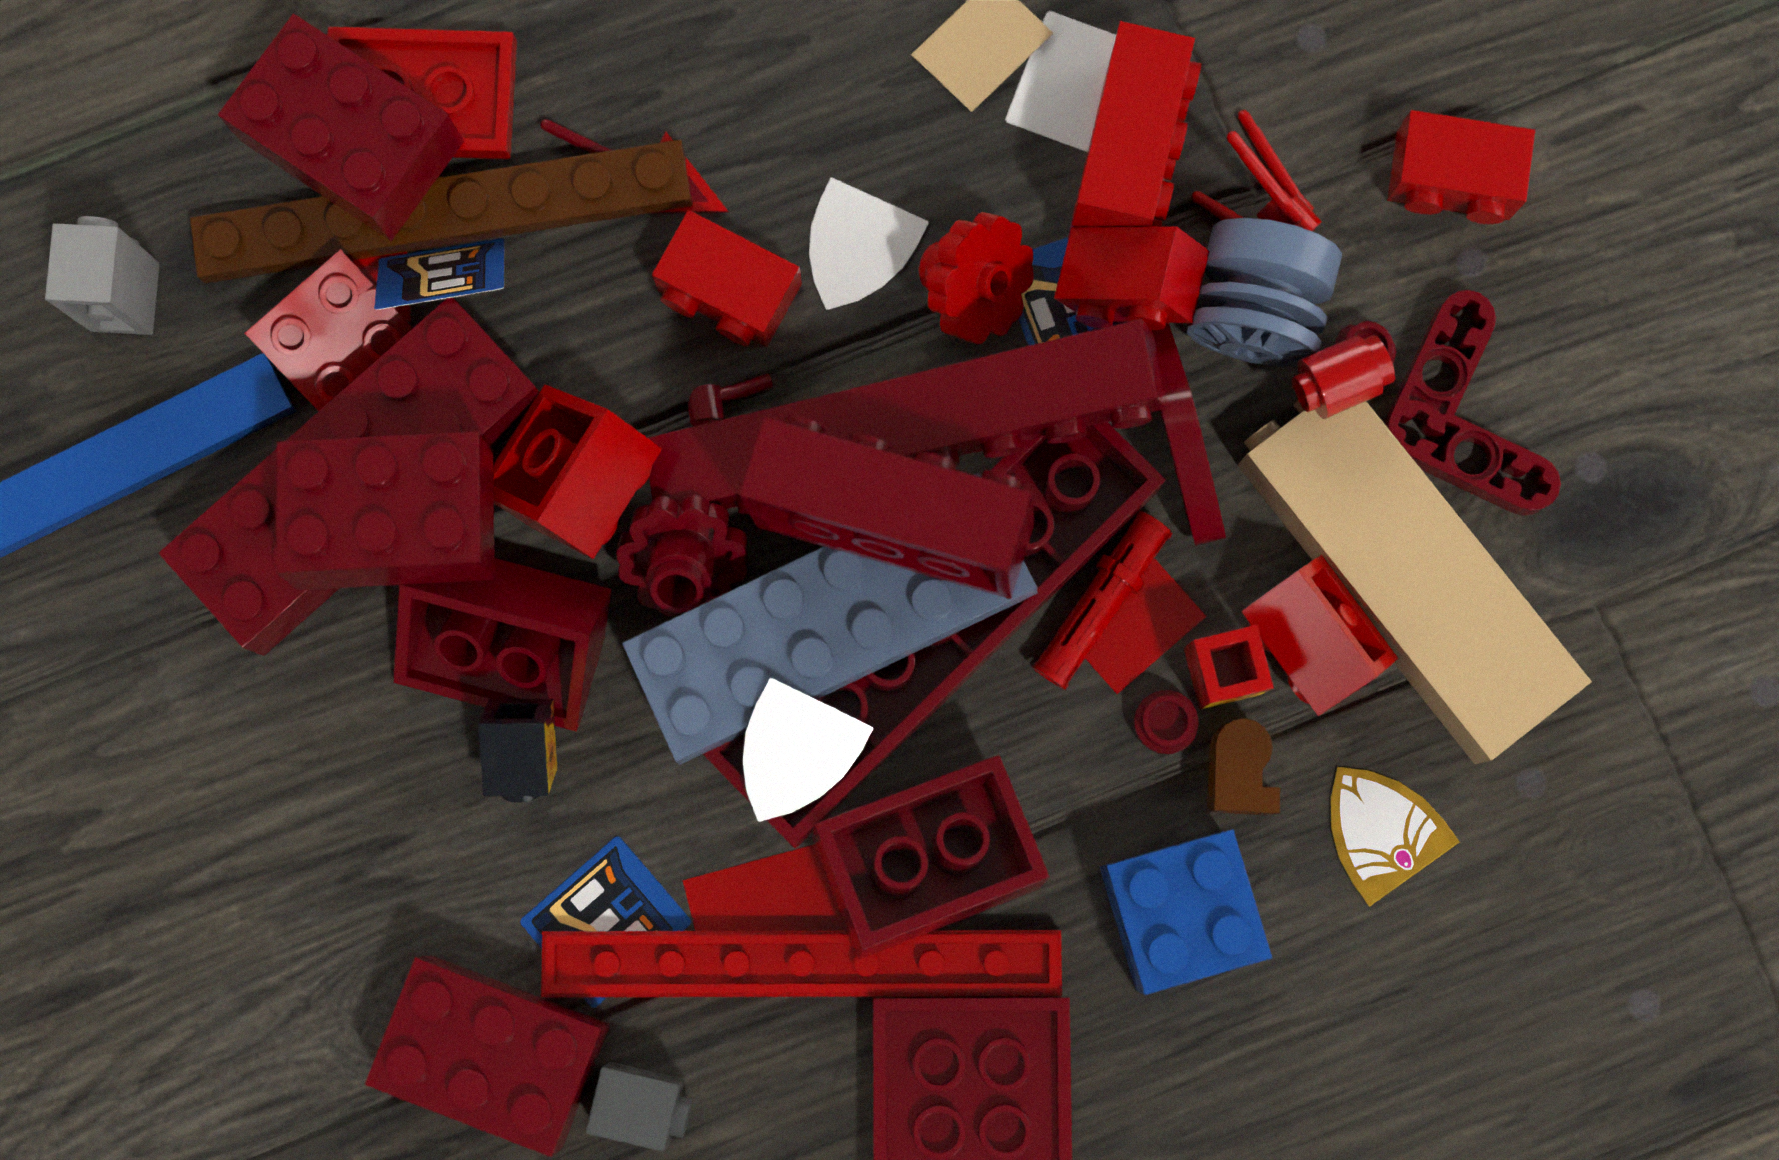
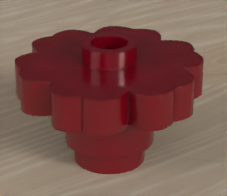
M698 495L689 496L681 505L669 497L659 496L653 499L649 505L636 508L633 512L630 530L620 536L616 552L617 560L620 564L619 577L627 584L638 586L637 598L643 606L656 608L666 616L685 613L734 590V584L746 577L749 561L746 550L747 536L740 529L728 527L729 513L721 505L710 503Z

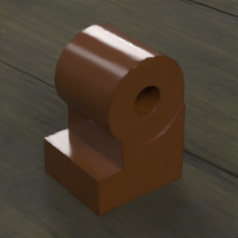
M1246 718L1233 720L1217 729L1211 737L1208 748L1206 812L1269 816L1280 814V787H1262L1263 768L1271 759L1273 746L1271 736L1266 728L1257 721Z

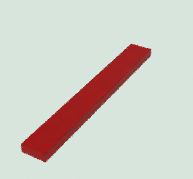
M848 930L542 932L541 998L1062 996L1061 930H934L862 959H859Z

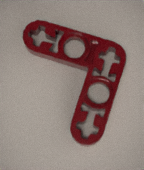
M1471 290L1458 291L1449 296L1435 312L1384 424L1422 471L1511 513L1522 516L1535 514L1551 505L1559 495L1561 481L1559 472L1553 463L1530 450L1455 416L1496 322L1495 309L1488 298L1479 292ZM1463 308H1466L1473 312L1470 322L1478 328H1471L1460 339L1456 349L1446 346L1445 344L1452 338L1458 322L1450 314L1457 315ZM1435 340H1437L1442 345L1435 344ZM1461 352L1467 353V358ZM1439 360L1448 364L1455 376L1452 389L1446 392H1437L1429 388L1424 382L1422 375L1425 363ZM1413 417H1416L1422 421L1420 432L1424 435L1438 440L1447 430L1452 433V436L1441 448L1439 459H1436L1431 454L1439 445L1422 438L1413 446L1407 444L1404 441L1406 431L1399 427L1398 424H1406ZM1472 442L1483 449L1486 454L1487 463L1481 474L1470 475L1458 468L1454 458L1455 449L1458 444ZM1504 457L1509 460V463L1503 468V472L1517 478L1522 477L1529 471L1533 472L1536 475L1534 485L1541 489L1542 493H1536L1526 500L1520 496L1522 486L1518 482L1503 477L1496 482V486H1493L1489 481L1501 468Z
M1166 323L1163 330H1152L1168 408L1159 411L1164 424L1194 544L1197 546L1226 538V533L1194 400L1170 325Z

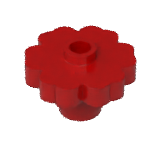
M981 212L975 217L973 222L957 220L952 225L949 233L945 234L940 241L931 244L924 251L919 264V278L922 285L929 291L928 308L933 312L941 314L940 328L943 333L978 345L985 342L990 333L997 336L1005 335L1012 323L1021 316L1024 308L1021 294L1031 287L1034 272L1032 267L1033 249L1030 246L1021 244L1022 228L1018 223L1011 222L1003 216Z

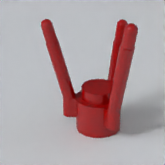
M1247 110L1239 111L1238 119L1270 170V172L1236 131H1230L1227 134L1226 139L1272 199L1256 216L1259 219L1291 224L1309 231L1315 230L1322 223V220L1313 212L1315 208L1300 193ZM1200 191L1192 193L1191 198L1193 202L1220 220L1243 218Z

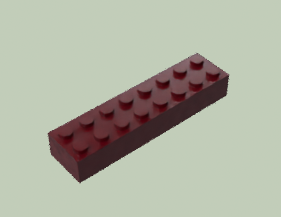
M1108 422L1086 427L1087 436L1070 442L1048 443L1047 436L1023 441V450L1021 452L1004 456L991 469L992 471L1002 472L1018 478L1023 482L1022 489L1032 492L1034 526L1023 561L1037 587V594L816 699L872 727L873 730L860 754L843 778L821 797L792 813L766 819L792 847L797 848L813 833L816 823L826 820L1160 490L1166 479ZM746 734L703 755L751 803L746 791L743 767Z

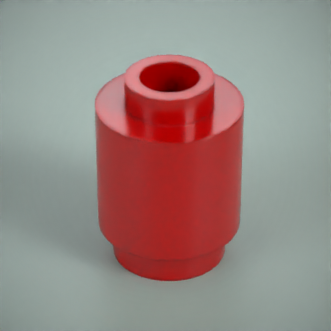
M1355 335L1300 359L1297 365L1299 374L1292 377V386L1300 405L1307 413L1315 410L1322 419H1327L1381 395L1384 386L1395 381V371L1387 349L1376 335H1371L1364 339Z

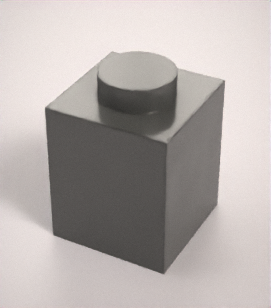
M613 1062L607 1063L601 1068L586 1134L664 1152L670 1145L672 1136L683 1138L686 1131L693 1099L682 1096L685 1079Z

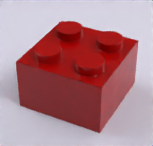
M544 384L493 465L494 504L532 529L594 559L601 546L607 543L615 533L618 519L635 492L647 482L652 471V465L662 448L609 409Z

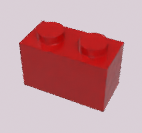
M1411 110L1397 130L1387 201L1403 203L1406 210L1417 214H1437L1442 210L1466 213L1468 220L1480 224H1498L1504 220H1510L1527 200L1536 130Z
M690 210L685 214L652 274L658 292L663 294L660 300L667 307L689 318H693L695 313L699 312L718 322L715 329L720 334L737 344L747 347L751 340L768 347L802 285L799 266Z
M1177 226L1072 227L1054 299L1076 312L1075 319L1078 322L1094 328L1101 329L1112 326L1113 321L1130 322L1142 319L1151 330H1163L1166 323H1193L1210 251Z
M1322 554L1241 611L1249 621L1250 626H1258L1263 648L1271 652L1288 675L1289 685L1295 695L1303 702L1309 704L1318 716L1377 678L1399 659Z

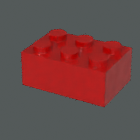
M1119 22L1067 240H1069L1072 227H1161L1162 221L1166 220L1174 183L1163 181V179L1171 181L1176 161L1180 159L1188 123L1184 121L1189 103L1194 98L1202 64L1190 61L1195 42L1194 37L1128 22Z

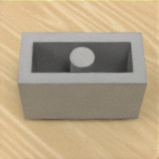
M84 216L78 218L77 225L53 224L45 300L91 332L153 335L160 263L139 245V241L130 238L118 227V223L113 220Z

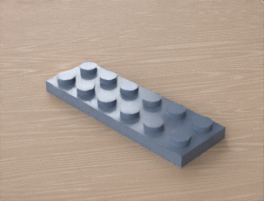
M980 473L974 475L977 477H981ZM824 546L622 644L675 761L681 765L746 734L756 704L770 678L815 700L1037 594V587L1024 561L1022 562L1012 599H1007Z

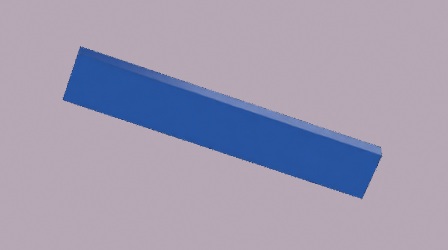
M262 353L0 482V558L297 412L275 365Z

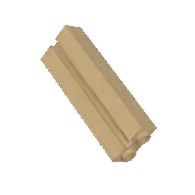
M1297 401L1293 406L1300 413L1283 427H1280L1275 419H1273L1244 442L1250 452L1246 454L1237 466L1309 557L1314 560L1322 554L1399 658L1394 664L1474 764L1492 761L1592 681L1367 402H1363L1327 419H1322L1315 410L1307 413L1299 401Z

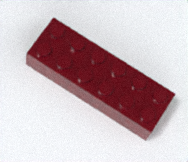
M452 297L444 300L286 441L479 431L493 452L515 432L539 394V391ZM277 449L158 553L242 648L263 656L340 589L297 590L276 573Z

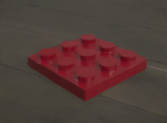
M873 997V1159L1072 1160L1070 998Z

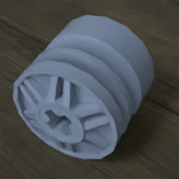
M1254 218L1225 219L1214 224L1207 248L1210 252L1204 274L1215 283L1201 286L1197 302L1199 309L1195 310L1193 323H1189L1187 334L1196 343L1211 351L1242 361L1279 367H1298L1300 359L1320 351L1322 341L1317 334L1323 332L1327 316L1321 308L1314 304H1320L1331 299L1343 253L1335 243L1320 234L1291 224Z

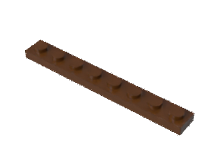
M680 139L437 178L392 241L323 196L190 217L197 277L206 284L320 266L339 249L350 260H358L691 207L693 203L685 150Z

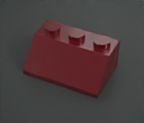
M495 558V580L400 585L393 683L486 707L489 699H553L555 726L577 732L605 639L612 589Z

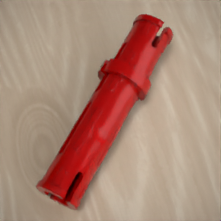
M1139 511L1137 513L1136 519L1111 555H1102L1095 565L1099 570L1098 574L1073 610L1068 614L1040 658L1031 666L1039 675L1062 690L1068 688V683L1092 648L1102 637L1104 631L1130 593L1138 594L1145 583L1141 577L1166 541L1173 535L1167 526L1145 512Z

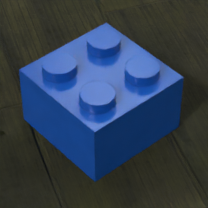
M1233 829L1099 866L1136 992L1147 995L1272 958Z

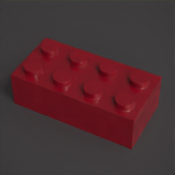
M787 415L784 423L764 417L739 493L742 502L758 528L1012 599L1034 526L1032 492L1022 489L1023 482L1021 480L992 470L983 471L982 477L955 470V462L929 452H918L915 459L889 452V444L864 434H851L849 441L824 434L825 428L821 424L800 416Z

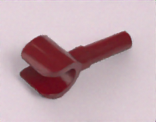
M767 373L732 386L721 387L714 384L698 386L693 390L688 402L691 425L698 426L725 419L723 403L735 402V400L773 388L770 375Z

